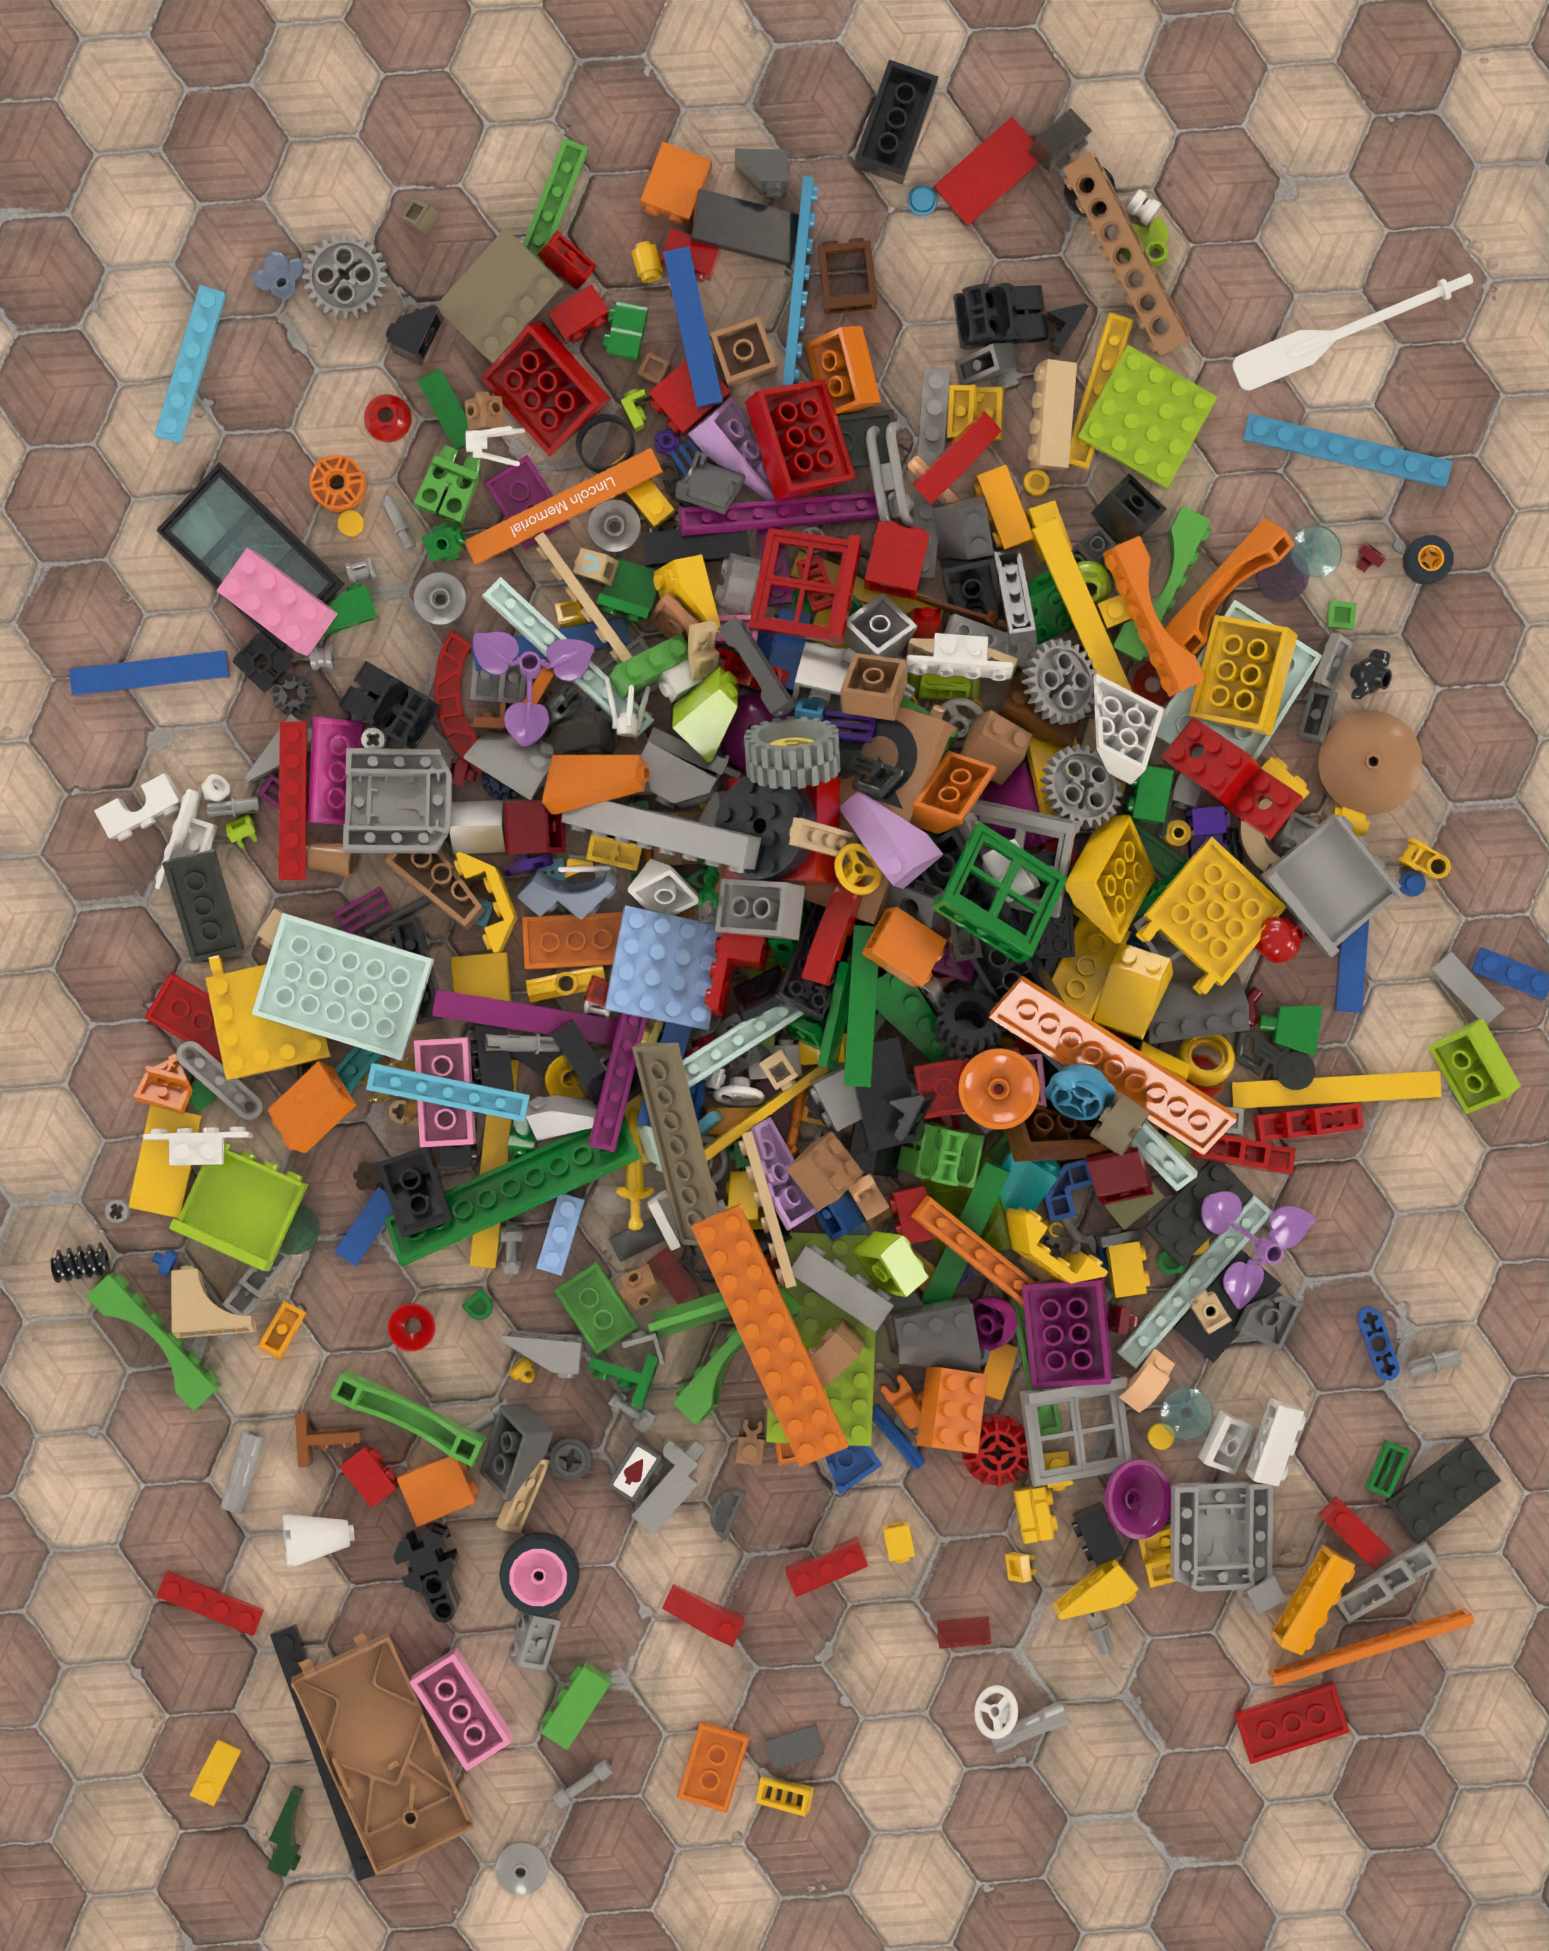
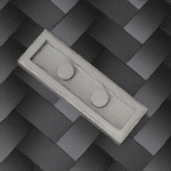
M1448 952L1430 969L1477 1020L1483 1018L1488 1025L1505 1009L1452 952Z

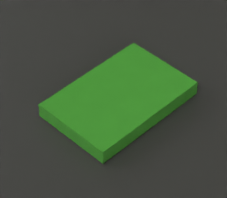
M598 1261L553 1289L595 1355L603 1352L640 1327Z

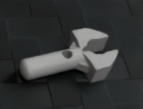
M1070 1218L1059 1220L1073 1240V1246L1070 1248L1072 1253L1078 1254L1079 1251L1081 1252V1241L1088 1244L1094 1253L1096 1252V1240L1091 1234L1087 1236L1081 1235Z

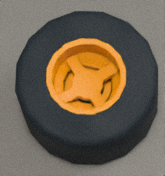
M1425 535L1416 539L1406 548L1403 555V568L1406 575L1412 581L1419 584H1432L1443 579L1451 571L1454 563V553L1450 544L1445 539L1436 535Z

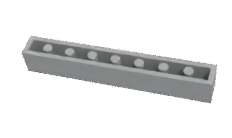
M613 800L563 812L561 822L571 824V830L585 832L586 829L593 830L592 835L607 838L609 834L615 836L614 841L630 844V840L637 841V847L652 849L653 846L660 847V853L675 855V852L683 853V859L698 861V858L706 859V865L721 867V863L729 865L728 870L738 873H744L745 869H755L761 843L760 837Z

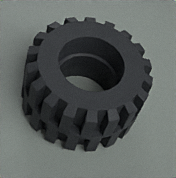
M961 988L957 989L956 994L951 992L947 995V999L943 998L940 1007H938L934 1026L936 1042L941 1043L940 1048L943 1052L948 1050L950 1057L953 1058L956 1055L959 1057L958 1060L964 1061L965 1058L971 1060L976 1055L990 1049H995V1046H998L1003 1026L989 1018L990 1011L998 1003H994L992 995L986 996L984 995L985 991L980 989L979 992H975L974 988H968L967 991ZM970 1019L977 1022L982 1028L967 1030L959 1026L956 1021Z

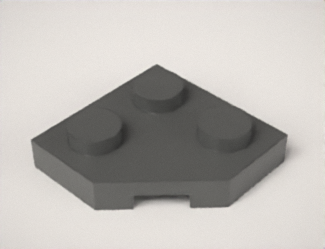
M1276 1292L1247 1305L1235 1330L1281 1351L1303 1304Z

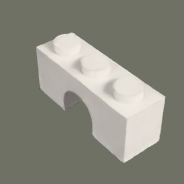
M162 774L141 785L146 796V802L139 811L131 812L125 802L119 798L94 810L108 838L122 841L132 836V830L139 826L142 829L156 823V817L162 814L166 817L179 810L178 806L182 798L169 775Z

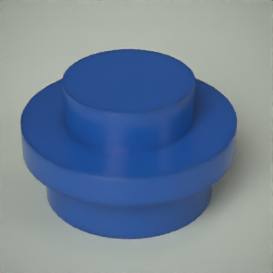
M1418 871L1405 872L1399 880L1400 890L1409 897L1420 895L1426 886L1424 876Z

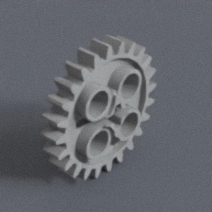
M342 233L341 240L339 241L333 234L331 237L332 243L329 244L326 240L322 239L324 247L320 249L314 246L313 248L317 254L315 256L307 255L312 263L303 265L309 274L302 275L304 281L310 282L304 286V289L307 292L313 291L308 298L310 301L317 300L315 307L318 310L324 307V314L326 316L333 311L336 320H338L341 313L346 321H349L351 313H354L355 317L359 319V311L361 310L369 315L368 306L371 305L377 308L378 306L374 300L376 298L384 299L379 291L388 289L382 280L389 279L387 273L381 272L387 268L385 262L378 263L383 258L382 254H374L376 247L374 244L367 247L368 242L366 238H363L358 243L356 234H353L351 240H348L345 233ZM345 253L351 254V260L348 263L342 264L339 262L341 255ZM362 260V263L356 266L357 262ZM367 271L371 273L367 281H358V276L361 272ZM324 273H333V278L330 282H321V277ZM343 273L350 276L348 281L341 278ZM335 288L334 293L329 294V291ZM343 291H352V297L349 300H340V295Z
M1062 638L1052 639L1037 645L1036 650L1029 653L1032 658L1025 660L1029 668L1022 670L1028 676V679L1022 681L1023 684L1028 685V689L1024 691V694H1031L1028 704H1036L1034 712L1042 711L1041 719L1050 718L1051 724L1058 722L1059 725L1077 722V720L1085 718V713L1091 712L1089 705L1095 704L1094 698L1091 697L1094 695V679H1092V675L1097 672L1095 669L1090 670L1089 668L1093 661H1086L1084 659L1086 651L1079 653L1078 644L1071 646V640L1063 642Z
M1079 744L1072 748L1067 746L1062 751L1056 752L1054 757L1047 761L1048 766L1042 770L1046 775L1040 779L1046 786L1040 789V791L1048 793V797L1043 801L1051 802L1052 806L1049 808V812L1056 810L1058 812L1057 817L1081 821L1080 827L1083 826L1084 830H1088L1091 827L1095 829L1101 824L1108 822L1109 818L1116 814L1114 809L1121 805L1116 799L1123 796L1121 792L1117 791V788L1122 786V783L1116 782V777L1107 772L1102 759L1098 757L1097 749L1090 753L1088 745L1081 749ZM1068 768L1073 772V776L1069 773ZM1092 774L1096 777L1097 781L1093 779ZM1066 793L1070 796L1071 801L1067 798ZM1090 799L1094 802L1095 806L1091 804Z

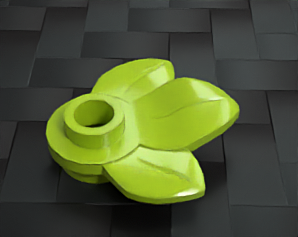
M1156 217L1149 229L1132 223L1154 267L1163 265L1169 254L1168 248L1165 245L1169 238V231L1164 221ZM1127 248L1123 249L1122 254L1129 261L1131 253ZM1152 250H1157L1160 256L1158 258H1153L1150 255V252Z

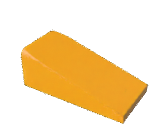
M283 1300L257 1348L281 1361L307 1313Z

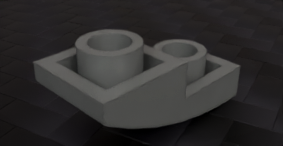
M1098 525L1071 551L1076 563L1082 561L1098 562L1104 557V552L1115 547L1118 543L1102 525Z

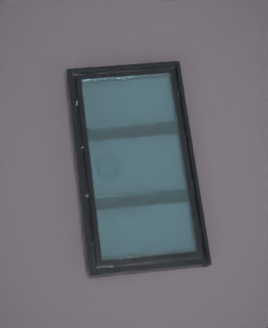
M220 462L156 530L216 589L222 584L246 548L260 554L325 604L345 585L314 552ZM230 602L281 651L286 648L287 644Z

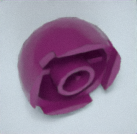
M987 1296L977 1299L972 1303L979 1346L982 1349H997L1004 1346L1014 1337L1018 1326V1319L1015 1309L1008 1301L1001 1297Z

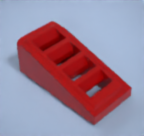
M821 555L812 556L808 580L822 576L812 581L831 584ZM806 559L796 562L801 580ZM806 591L814 614L832 608L834 595H829V597L815 601V598L827 594Z

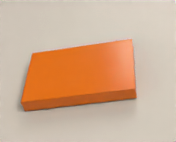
M700 1720L677 1798L727 1813L750 1735Z

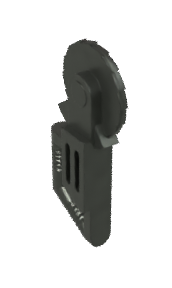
M839 740L841 770L837 772V777L842 776V778L847 779L857 772L852 784L853 789L883 799L904 776V770L861 756V750L856 749L851 741ZM886 770L892 772L880 786L863 781L865 775L878 779Z
M1249 1030L1236 1032L1233 1047L1236 1062L1245 1066L1259 1077L1268 1064L1272 1065L1273 1078H1278L1279 1082L1290 1090H1301L1312 1083L1315 1077V1065L1307 1054L1302 1052L1289 1053L1288 1049L1281 1052ZM1246 1035L1254 1040L1252 1053L1263 1059L1261 1065L1243 1054Z

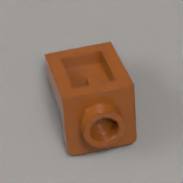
M500 702V718L496 717V713L488 712L480 713V717H473V728L475 730L507 731L504 723L505 713L508 709L507 703Z

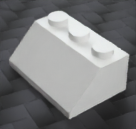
M1272 1398L1269 1399L1244 1471L1253 1481L1279 1486L1280 1481L1285 1480L1288 1473V1466L1286 1464L1289 1455L1293 1456L1297 1446V1441L1294 1440L1297 1432L1301 1431L1305 1424L1306 1418L1303 1416V1410Z

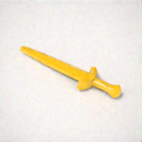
M631 1108L628 1116V1126L641 1159L626 1165V1188L618 1187L615 1192L621 1197L631 1200V1217L628 1227L636 1231L642 1229L644 1225L640 1217V1199L649 1197L654 1190L652 1187L644 1188L642 1145L637 1130L638 1122H636L638 1112L636 1108Z

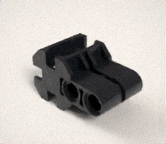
M1000 283L995 287H989L988 284H978L964 288L962 290L963 293L953 295L960 348L964 350H972L978 346L987 347L995 343H1037L1049 339L1046 315L1037 314L1045 310L1041 285L1014 286L1010 283Z
M366 660L353 680L366 688V692L363 693L350 685L339 703V706L410 749L417 748L442 707L421 692Z
M434 1521L426 1524L427 1530L420 1534L421 1541H418L414 1530L406 1532L399 1542L393 1558L396 1565L406 1561L410 1562L411 1566L407 1567L408 1575L401 1577L404 1586L417 1592L422 1591L434 1620L446 1623L452 1620L460 1604V1595L451 1575L460 1556L457 1548L447 1552L443 1551L442 1547L446 1546L445 1539L451 1537V1533L447 1526ZM431 1578L438 1579L441 1584L433 1582ZM441 1603H447L451 1608H445Z

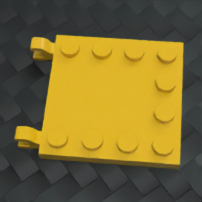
M1208 837L1143 915L1148 920V923L1135 936L1142 942H1145V940L1149 942L1155 933L1160 931L1205 973L1192 988L1199 995L1202 993L1207 994L1214 983L1218 986H1223L1259 942L1261 931L1265 928V926L1261 928L1262 922L1268 917H1279L1287 906L1213 837Z
M219 955L209 957L213 976L207 977L206 983L227 1081L331 1058L327 1037L252 1014L267 964L225 973L222 957Z

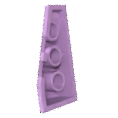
M730 396L700 421L688 434L710 459L726 470L744 475V484L767 501L775 500L757 440L749 428L751 421L733 397Z
M859 790L840 806L841 812L893 886L904 889L943 855L927 833Z
M769 1117L751 1129L773 1206L786 1230H789L818 1211L787 1172L786 1168L795 1159L773 1120Z

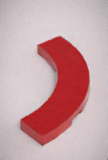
M451 630L438 657L434 677V699L437 704L442 706L437 715L446 738L459 757L466 760L464 759L465 754L479 739L468 723L461 698L462 673L471 651V643ZM468 762L469 767L478 772V774H483V770Z

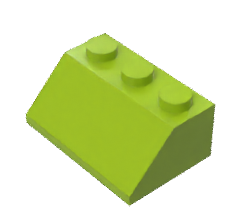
M1483 1018L1458 1028L1428 1046L1466 1114L1506 1099L1521 1087Z

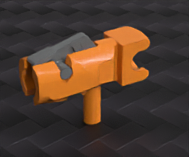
M898 1372L896 1378L899 1382V1387L896 1390L889 1389L886 1384H881L879 1388L897 1412L895 1424L917 1443L923 1391L916 1395L902 1373Z

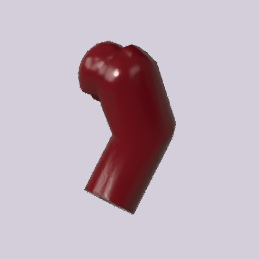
M1254 986L1246 994L1249 1004L1250 1027L1257 1025L1259 1022L1255 1004L1263 996V993Z

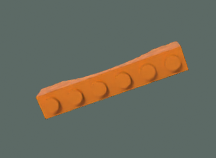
M1264 518L1164 627L1170 637L1183 649L1195 655L1207 642L1212 619L1225 598L1240 583L1253 574L1278 564L1293 548L1295 544L1286 530Z
M1137 536L1104 552L1103 556L1106 567L1111 571L1115 579L1116 588L1127 605L1128 614L1138 629L1139 638L1145 644L1150 662L1156 668L1161 686L1170 697L1206 680L1196 656L1177 644L1165 631L1156 616L1149 592V567L1151 559L1141 537Z

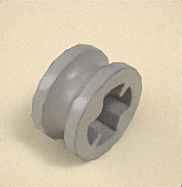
M116 1199L106 1205L105 1216L112 1223H121L129 1218L131 1208H128L129 1204L125 1200ZM114 1204H117V1207H123L124 1210L121 1212V1218H119V1215L113 1216Z

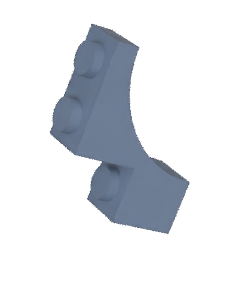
M537 869L521 885L517 898L540 917L547 910L552 912L560 902L582 920L587 914L593 915L600 907V902L604 898L609 899L618 888L616 883L619 875L610 869L607 873L594 880L566 882L552 878Z

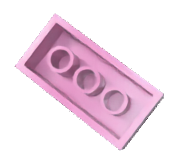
M246 548L217 589V592L288 646L306 656L310 654L338 614L260 554Z
M470 1037L414 1041L416 1072L472 1083ZM417 1100L420 1147L476 1143L474 1111Z
M458 1647L452 1649L412 1676L409 1683L466 1771L511 1743L513 1738L512 1731Z

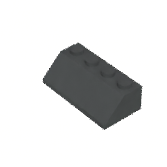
M1232 973L1223 986H1218L1214 983L1207 994L1202 993L1201 995L1192 988L1201 977L1170 981L1143 1040L1149 1044L1250 1030L1249 1004L1238 973Z

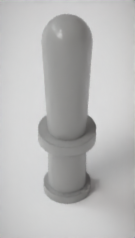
M390 495L384 496L382 505L395 527V535H399L404 545V551L414 548L416 543L413 542L408 532L410 528L408 525H405L394 498Z
M507 1398L503 1399V1402L493 1409H487L488 1413L467 1427L480 1433L493 1421H496L500 1405L512 1404Z

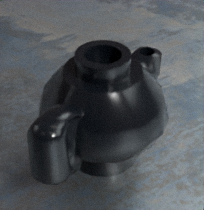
M1373 649L1368 658L1353 665L1350 676L1357 688L1351 694L1352 699H1362L1367 694H1373L1379 689L1385 690L1388 688L1392 679L1391 670L1385 668L1389 665L1391 658L1388 651Z

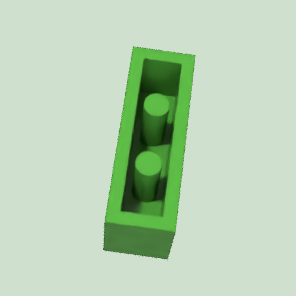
M680 633L616 665L609 678L622 700L628 697L630 685L634 686L635 694L645 689L646 686H651L658 682L662 673L687 660L688 643Z
M587 1661L584 1662L582 1667L578 1665L575 1667L569 1677L572 1681L567 1689L563 1687L555 1698L558 1704L553 1711L548 1709L540 1722L543 1724L541 1734L566 1750L569 1749L611 1683L610 1676Z

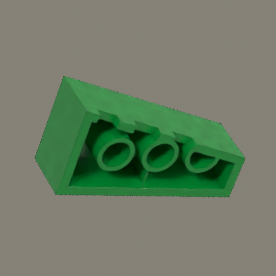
M878 967L876 1010L933 1063L947 1055L949 1051L943 1052L940 1048L941 1043H937L935 1039L934 1026L936 1016L918 987H910L882 967Z

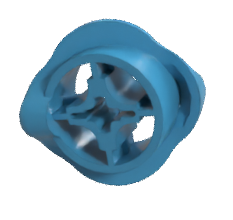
M1071 1064L1063 1067L1051 1077L1049 1084L1045 1087L1044 1094L1063 1115L1076 1120H1091L1109 1107L1111 1100L1116 1095V1089L1112 1084L1108 1083L1106 1077L1097 1069L1083 1064Z

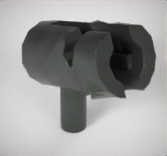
M563 684L543 704L549 715V724L543 736L535 744H540L543 737H548L581 705L582 697L577 692L569 700L567 707L564 704L560 706L566 699L565 693L571 686Z

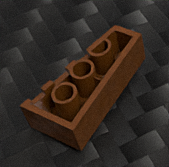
M1037 1104L1034 1111L1025 1121L1017 1126L1005 1129L1014 1162L1085 1159L1100 1153H1111L1113 1151L1090 1136L1098 1123L1103 1124L1099 1121L1100 1116L1091 1120H1076L1063 1115L1059 1111L1045 1109L1044 1105Z

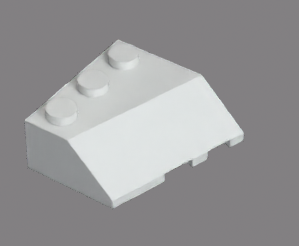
M1095 674L1093 677L1097 751L1109 774L1132 784L1146 770L1164 708Z

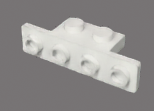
M935 633L933 657L907 655L906 659L907 672H912L915 675L929 673L938 674L942 677H950L952 675L965 676L969 679L983 677L991 678L995 681L1011 679L1013 663L987 661L988 637Z
M187 789L186 794L182 797L181 809L178 818L173 823V833L170 842L164 851V861L211 849L218 826L196 819L203 793ZM162 865L156 875L155 889L171 893Z
M230 1127V1132H219V1128H203V1133H193V1128H178L177 1133H167V1129H151V1134H143V1140L169 1141L170 1166L223 1165L224 1139L253 1138V1133L246 1132V1127Z

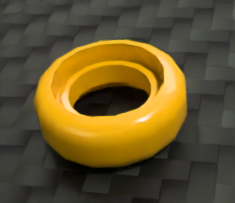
M1218 1034L1184 1039L1178 1048L1177 1059L1190 1065L1188 1080L1197 1085L1212 1086L1219 1084L1229 1076L1234 1067L1235 1055L1233 1047L1228 1040ZM1198 1046L1213 1048L1220 1057V1065L1214 1070L1200 1069L1192 1061V1050Z

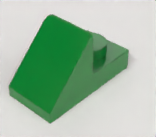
M804 1014L785 1026V1029L789 1036L820 1051L825 1031L823 1027L826 1024V1020L823 1017L822 1020L817 1021Z

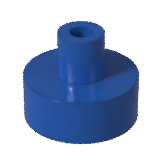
M168 1249L165 1255L155 1252L152 1262L159 1264L158 1273L168 1277L177 1262L179 1253Z

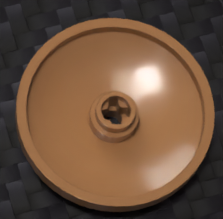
M1360 711L1340 719L1327 731L1324 744L1319 745L1317 752V774L1323 790L1339 807L1343 806L1366 815H1377L1397 808L1414 792L1422 772V753L1415 735L1400 719L1381 711ZM1370 757L1374 758V763H1376L1374 767L1368 762Z

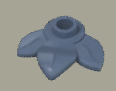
M271 251L265 258V269L252 272L253 281L259 289L271 291L277 298L288 299L294 295L296 281L303 275V263L300 258L287 261L282 253Z

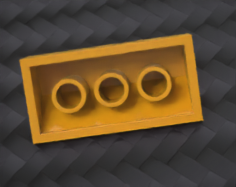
M1322 1545L1271 1632V1635L1281 1647L1299 1655H1303L1305 1650L1309 1651L1315 1641V1633L1328 1620L1327 1613L1332 1605L1335 1606L1342 1595V1592H1340L1345 1582L1349 1583L1354 1576L1355 1564L1350 1559L1326 1545Z

